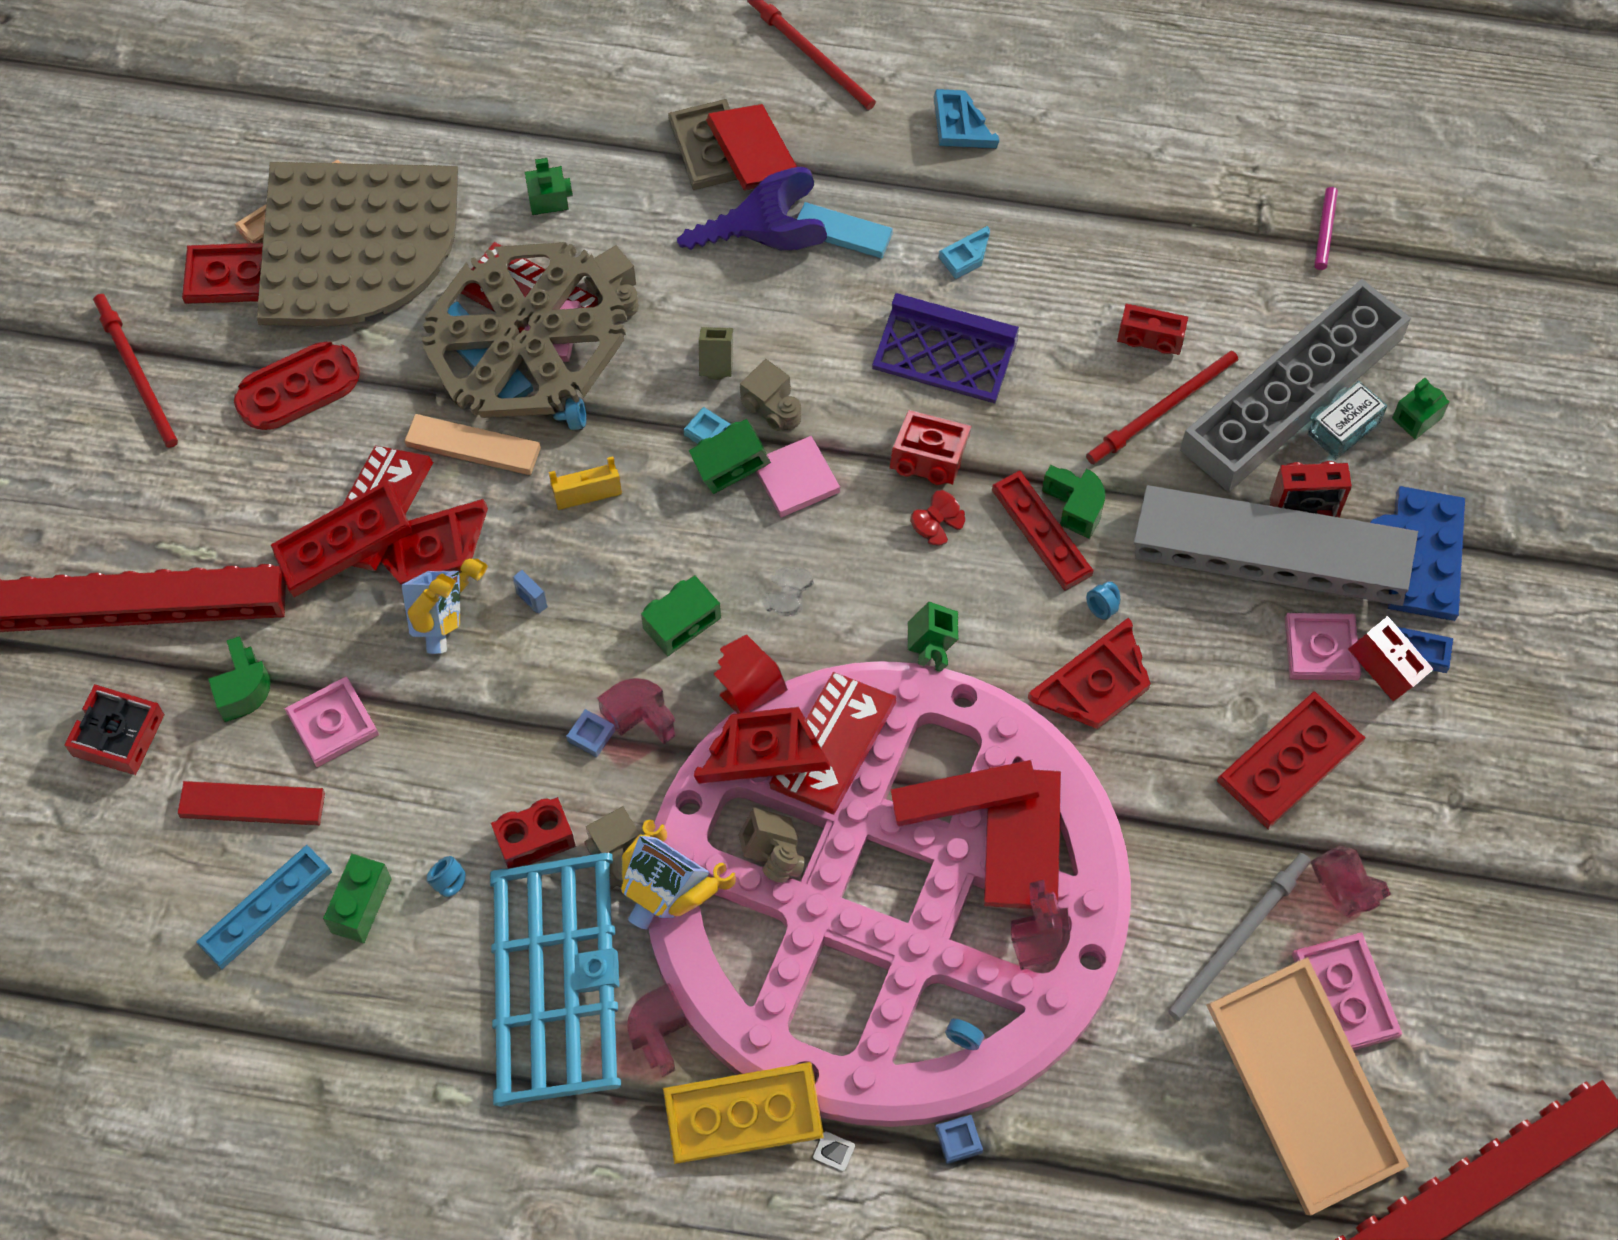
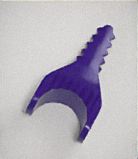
M794 167L769 175L760 182L736 209H730L727 215L720 214L715 221L707 220L705 225L697 224L693 230L685 229L683 234L677 238L679 247H686L692 250L696 244L703 247L708 241L715 244L720 238L728 241L731 236L737 238L744 236L780 251L799 250L822 244L827 238L826 228L822 221L818 219L797 220L787 216L790 207L797 200L807 196L814 187L811 171L805 167Z

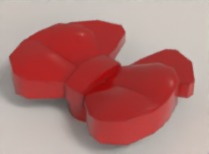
M944 490L936 491L931 496V506L927 510L917 509L913 511L910 518L914 530L922 537L929 538L928 544L936 546L946 544L948 541L944 530L940 526L942 521L957 530L962 529L966 521L964 510H960L957 500Z

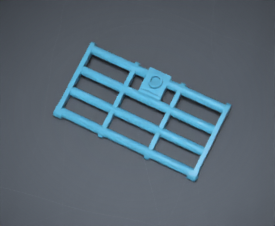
M600 853L490 872V886L494 887V944L491 945V953L495 954V1019L492 1020V1028L496 1029V1089L493 1090L494 1106L502 1107L514 1105L515 1103L621 1088V1079L617 1078L615 1012L618 1011V1002L614 1001V988H619L618 951L612 947V936L615 935V926L612 925L609 865L613 863V855L611 853ZM595 867L597 927L577 930L575 870ZM561 872L563 932L543 935L542 875ZM527 878L528 938L509 941L508 881ZM598 938V950L578 954V941ZM563 944L565 1008L545 1011L543 947ZM529 949L530 1014L510 1016L509 952ZM599 991L600 1003L579 1006V993ZM600 1014L602 1079L582 1082L580 1017ZM565 1020L567 1084L547 1087L545 1023ZM530 1025L532 1089L511 1092L510 1028Z

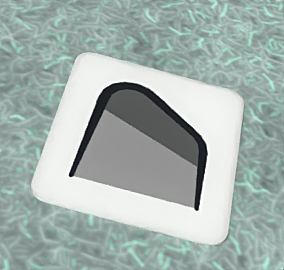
M824 1132V1138L820 1139L813 1158L836 1169L845 1171L855 1144L831 1133Z

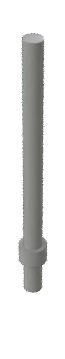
M1299 853L1285 871H1280L1271 881L1272 887L1169 1009L1168 1012L1174 1019L1178 1021L1182 1019L1283 896H1288L1297 886L1296 880L1311 863L1308 856Z

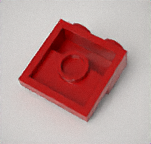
M908 410L892 448L889 468L896 470L898 474L904 477L917 475L928 478L935 485H942L944 483L953 485L961 465L963 452L970 437L971 426Z

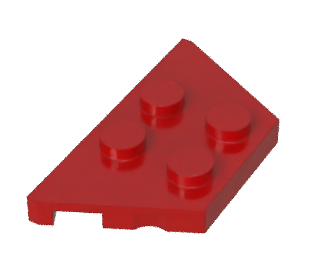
M484 499L408 520L413 532L390 544L380 562L401 586L427 571H459L461 573L463 562L473 558L488 511Z
M1129 618L1125 619L1028 693V699L1032 703L1099 729L1147 692L1151 685L1147 670L1142 664L1143 657L1140 647L1136 644L1133 635L1132 621Z
M790 707L731 714L722 727V733L715 738L709 748L710 757L703 768L697 766L694 771V777L698 784L824 771L830 770L831 765L800 708Z

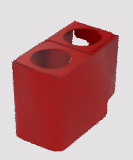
M744 635L720 648L724 656L718 660L717 663L721 668L714 673V676L727 688L719 696L736 713L751 712L788 690L776 662L762 651L748 635Z

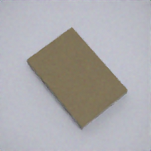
M727 99L668 113V119L693 191L738 180L706 121L708 113L730 110Z

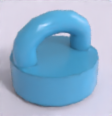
M579 397V402L575 403L572 398H567L565 410L555 412L553 415L554 419L559 421L567 420L570 430L584 429L586 426V410L583 400Z
M1113 582L1097 585L1087 592V605L1096 617L1107 620L1119 610L1120 591Z
M447 856L434 864L428 872L426 880L435 891L444 897H450L460 891L465 883L466 874L461 864L454 857Z

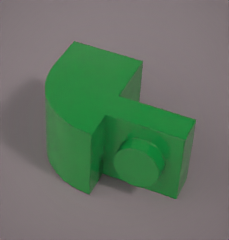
M1050 465L1044 475L1042 491L1066 502L1062 511L1060 525L1090 539L1100 522L1105 502V489L1101 480L1087 468L1082 477L1079 478L1067 469H1059Z
M240 636L227 640L235 670L208 679L216 707L224 722L246 716L257 710L264 703L270 691V676L263 661L257 662L252 646L245 648Z

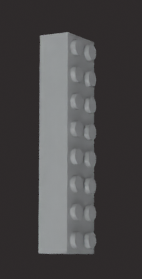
M1361 279L1186 429L1180 451L1226 491L1230 492L1401 342L1411 318Z

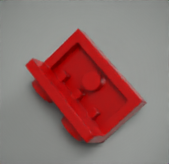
M1126 303L1117 342L1125 343L1131 347L1154 349L1164 354L1180 355L1189 317Z

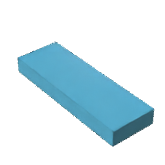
M804 202L797 220L818 219L822 221L827 232L825 240L827 243L881 259L893 235V228L806 202Z

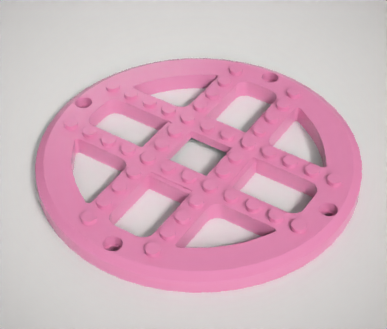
M880 661L835 666L795 677L785 682L788 689L786 692L751 712L799 707L806 719L832 672L895 695L896 704L834 815L771 790L769 782L773 776L698 784L694 777V771L697 766L703 768L711 755L709 748L715 738L722 733V727L729 716L720 722L697 745L679 769L669 787L654 822L656 828L653 832L657 831L660 825L664 824L667 831V839L664 843L708 870L709 874L707 877L712 878L714 876L713 869L716 864L725 863L727 870L719 877L727 878L731 873L735 872L736 882L730 889L723 890L718 888V892L714 895L781 921L787 930L756 1003L750 1007L728 980L711 949L703 926L700 905L680 917L660 918L654 915L648 929L652 950L662 980L676 1008L693 1033L718 1060L736 1075L812 1062L820 1116L822 1118L856 1125L898 1127L925 1125L955 1119L985 1109L1022 1090L1041 1077L1067 1054L1096 1016L1116 976L1127 938L1131 910V878L1125 842L1119 821L1108 795L1083 756L1051 722L1029 705L1002 689L972 676L945 668L942 671H936L934 666H921L917 663ZM965 698L972 703V706L963 708L955 705L954 702L957 699ZM922 725H939L974 739L979 745L980 750L971 772L1027 760L1032 761L1034 770L1061 771L1060 830L1066 841L1074 876L1059 871L1057 911L1040 910L1063 920L1069 930V936L1059 963L1052 971L1047 973L1033 972L951 940L973 885L985 889L987 808L952 815L950 823L940 819H933L898 827L893 802L887 800V796L913 735ZM739 797L745 798L824 828L801 882L790 877L783 883L772 881L763 873V867L711 846L708 842L723 807L728 801ZM688 803L696 804L700 808L699 811L690 815L680 812L681 808ZM867 840L932 864L908 923L842 898ZM824 945L889 970L859 1044L853 1052L844 1056L833 1055L795 1039L789 1032L791 1021ZM1085 956H1093L1099 961L1100 968L1096 970L1087 969L1080 963V960ZM939 983L950 986L1021 1014L1004 1028L983 1040L978 1050L964 1049L939 1058L899 1065L894 1064L920 996L924 989L932 984Z

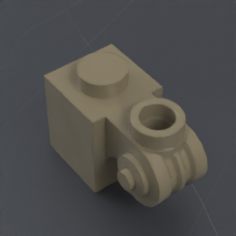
M615 245L594 259L623 303L627 312L625 314L629 317L634 315L639 309L637 291L633 287L636 285L635 269L630 260ZM589 276L584 278L589 291L593 295L598 294L603 300L593 280Z
M763 360L740 383V395L743 406L752 413L757 412L765 418L768 425L776 431H780L782 428L793 429L800 424L801 404L797 398L789 396L791 394L790 376L769 360Z
M624 806L585 826L588 839L584 843L590 855L611 853L613 855V863L609 864L611 889L616 886L622 887V854L640 835Z
M753 807L738 834L743 856L765 862L762 871L772 881L783 883L790 876L799 877L804 868V857L797 854L798 835L795 832L792 818Z

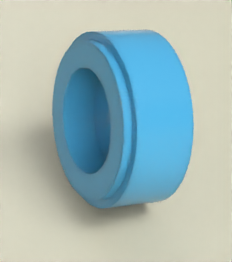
M956 1018L951 1019L945 1030L946 1036L952 1042L968 1050H978L985 1037L982 1031L974 1025Z

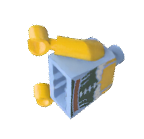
M477 558L467 559L461 566V573L459 571H427L402 584L409 634L412 637H425L427 653L438 654L447 651L446 634L455 630L460 625V593L469 584V576L477 581L483 577L488 568L486 563Z
M650 819L646 820L642 825L644 835H639L622 854L623 884L621 892L636 902L628 920L642 929L649 927L654 915L660 918L680 917L718 892V888L727 890L732 888L736 882L735 872L731 873L727 878L719 877L727 870L725 863L716 864L713 869L714 876L712 878L707 877L709 874L708 870L664 843L667 839V831L664 824L660 825L659 829L653 832L656 826L654 821Z

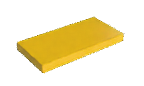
M812 1062L663 1088L674 1164L824 1138Z

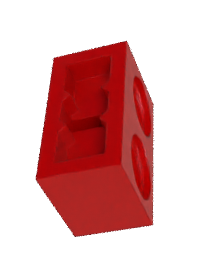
M558 797L551 800L548 798L538 800L530 808L518 813L515 811L507 812L501 815L497 821L491 823L508 869L528 866L576 847L573 833ZM547 821H555L558 823L551 830H544L541 828V826ZM513 834L524 835L523 839L517 843L507 841Z

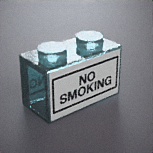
M1357 381L1349 389L1343 387L1334 396L1331 404L1327 407L1324 405L1320 406L1310 417L1312 423L1307 435L1335 460L1378 426L1387 409V405L1360 381Z

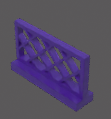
M895 293L892 301V310L874 358L872 369L996 404L1012 353L1015 351L1018 342L1019 327ZM896 320L909 323L913 332L898 339L893 331ZM931 330L940 332L944 340L928 347L922 335ZM890 336H891V338L893 339V342H891V343L888 344L889 339H890ZM918 338L924 350L908 358L902 344ZM961 339L970 340L975 349L959 356L952 343ZM948 346L955 359L939 366L932 353ZM896 347L904 359L894 365L882 362L884 354ZM993 347L1005 350L1003 359L991 365L983 353ZM979 355L985 368L970 375L963 362ZM928 356L935 369L924 374L916 372L912 363ZM959 365L965 378L957 382L948 381L943 372ZM999 368L998 374L996 375L994 370ZM989 373L994 381L992 392L978 389L974 380Z

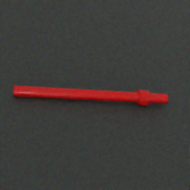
M747 0L761 14L760 17L769 26L774 25L867 110L875 106L876 100L781 16V11L773 4L768 5L764 0Z
M104 294L96 295L93 301L101 315L99 320L104 331L110 333L167 448L176 446L178 440L121 328L123 323L118 313L112 310Z
M1232 350L1125 427L1119 431L1113 430L1103 438V442L1086 454L1087 460L1094 465L1111 452L1117 453L1126 446V441L1239 360L1237 354Z

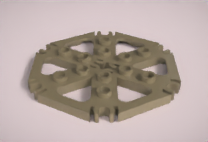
M566 242L494 247L499 255L497 258L488 249L486 250L489 257L488 261L478 263L475 257L471 258L474 271L469 268L466 262L427 314L423 327L427 333L434 334L429 337H422L424 344L422 346L455 405L458 404L462 410L469 402H474L470 409L473 415H480L481 418L555 414L550 403L554 402L556 408L562 411L564 410L561 404L562 398L570 396L575 403L579 402L575 389H578L584 398L624 342V335H626L624 325H615V323L627 321L625 307L593 255L591 254L589 257L588 252L583 250L578 257H574L577 252L573 244L567 246ZM546 257L550 259L549 266L528 295L524 297L508 271V264L512 260L519 258ZM584 276H589L593 280L603 297L601 304L596 307L560 309ZM477 283L490 302L495 314L451 316L448 314V310L467 284ZM529 325V331L523 330L521 333L519 332V327L525 328ZM599 342V346L588 362L577 372H571L566 368L553 344ZM488 348L470 375L463 379L456 378L444 359V352ZM524 360L539 386L538 392L532 397L498 398V394Z

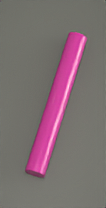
M1334 187L1325 189L1314 267L1318 270H1325L1328 264L1338 190Z

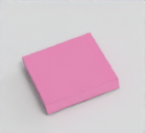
M812 436L767 454L771 463L756 471L780 518L840 493V485Z
M1286 614L1285 626L1290 680L1360 679V663L1348 650L1350 646L1358 641L1355 614Z
M347 676L284 708L316 768L379 735Z

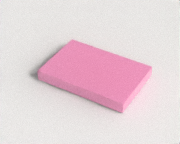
M1362 932L1293 951L1292 957L1294 962L1303 958H1309L1353 1051L1402 1036V1031Z

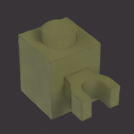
M701 327L699 335V376H707L713 380L731 377L733 369V328Z

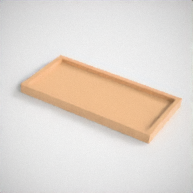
M1308 957L1206 1004L1306 1215H1313L1409 1167Z

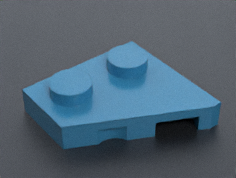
M935 90L933 98L939 146L997 149L999 136L996 133H990L984 124L986 118L980 110L975 108L973 100L966 91Z

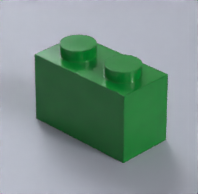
M747 419L730 424L725 431L712 438L701 440L694 448L689 450L703 481L713 494L771 463L755 430Z
M694 575L687 581L682 580L675 584L670 593L660 600L655 599L651 601L641 613L642 626L668 657L721 619L720 602Z
M351 853L323 917L332 934L365 943L392 880L384 863Z

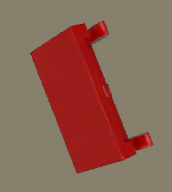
M1388 616L1348 648L1393 702L1433 670Z

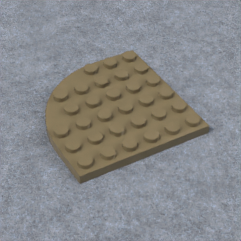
M270 162L257 311L258 325L341 326L363 322L365 317L383 312L384 315L390 313L415 298L438 275L440 266L446 256H449L452 249L457 222L458 166Z

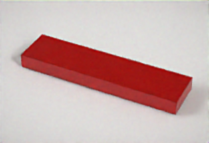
M1020 470L992 485L994 495L1064 591L1093 576L1094 570Z
M1031 760L891 789L898 827L1039 797Z
M183 781L177 814L180 818L320 826L325 791L323 788Z

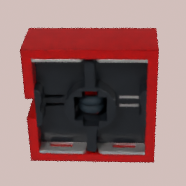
M1325 461L1320 464L1292 462L1287 465H1281L1269 498L1270 506L1340 518L1352 487L1348 463Z
M94 684L82 708L85 715L82 721L76 720L64 746L73 757L136 776L165 714L156 702Z

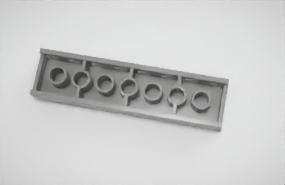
M1147 485L1134 540L1135 559L1403 606L1405 594L1409 590L1418 531ZM1143 548H1154L1160 552L1150 553L1145 551ZM1184 553L1192 556L1193 558L1185 559L1177 556L1176 554ZM1210 559L1222 560L1227 564H1215ZM1244 565H1253L1261 570H1249ZM1278 571L1291 572L1295 576H1283ZM1312 577H1322L1329 580V582H1317ZM1347 583H1356V584H1360V585H1362V586H1364V587H1363V588H1352V587L1347 586L1346 584H1347ZM1391 589L1397 591L1398 594H1386L1381 590Z

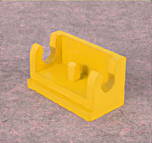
M614 457L607 458L608 465L560 477L556 476L555 471L549 472L557 509L561 510L622 495L620 477L615 467Z

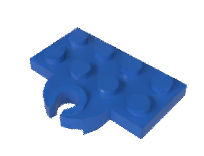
M1399 486L1395 496L1394 515L1385 514L1370 522L1418 531L1409 590L1405 594L1403 606L1388 604V609L1451 621L1457 619L1460 603L1465 498ZM1389 589V594H1398L1397 591Z

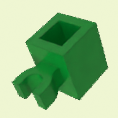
M548 158L535 159L537 170L525 172L532 215L569 210L567 197L573 196L570 178L563 177L562 166L549 168Z
M1426 378L1418 382L1414 390L1398 402L1392 419L1415 440L1443 418L1450 403L1444 393L1432 386Z
M927 602L908 621V650L919 654L918 665L925 666L932 658L935 661V670L942 671L948 666L946 651L959 640L958 611Z

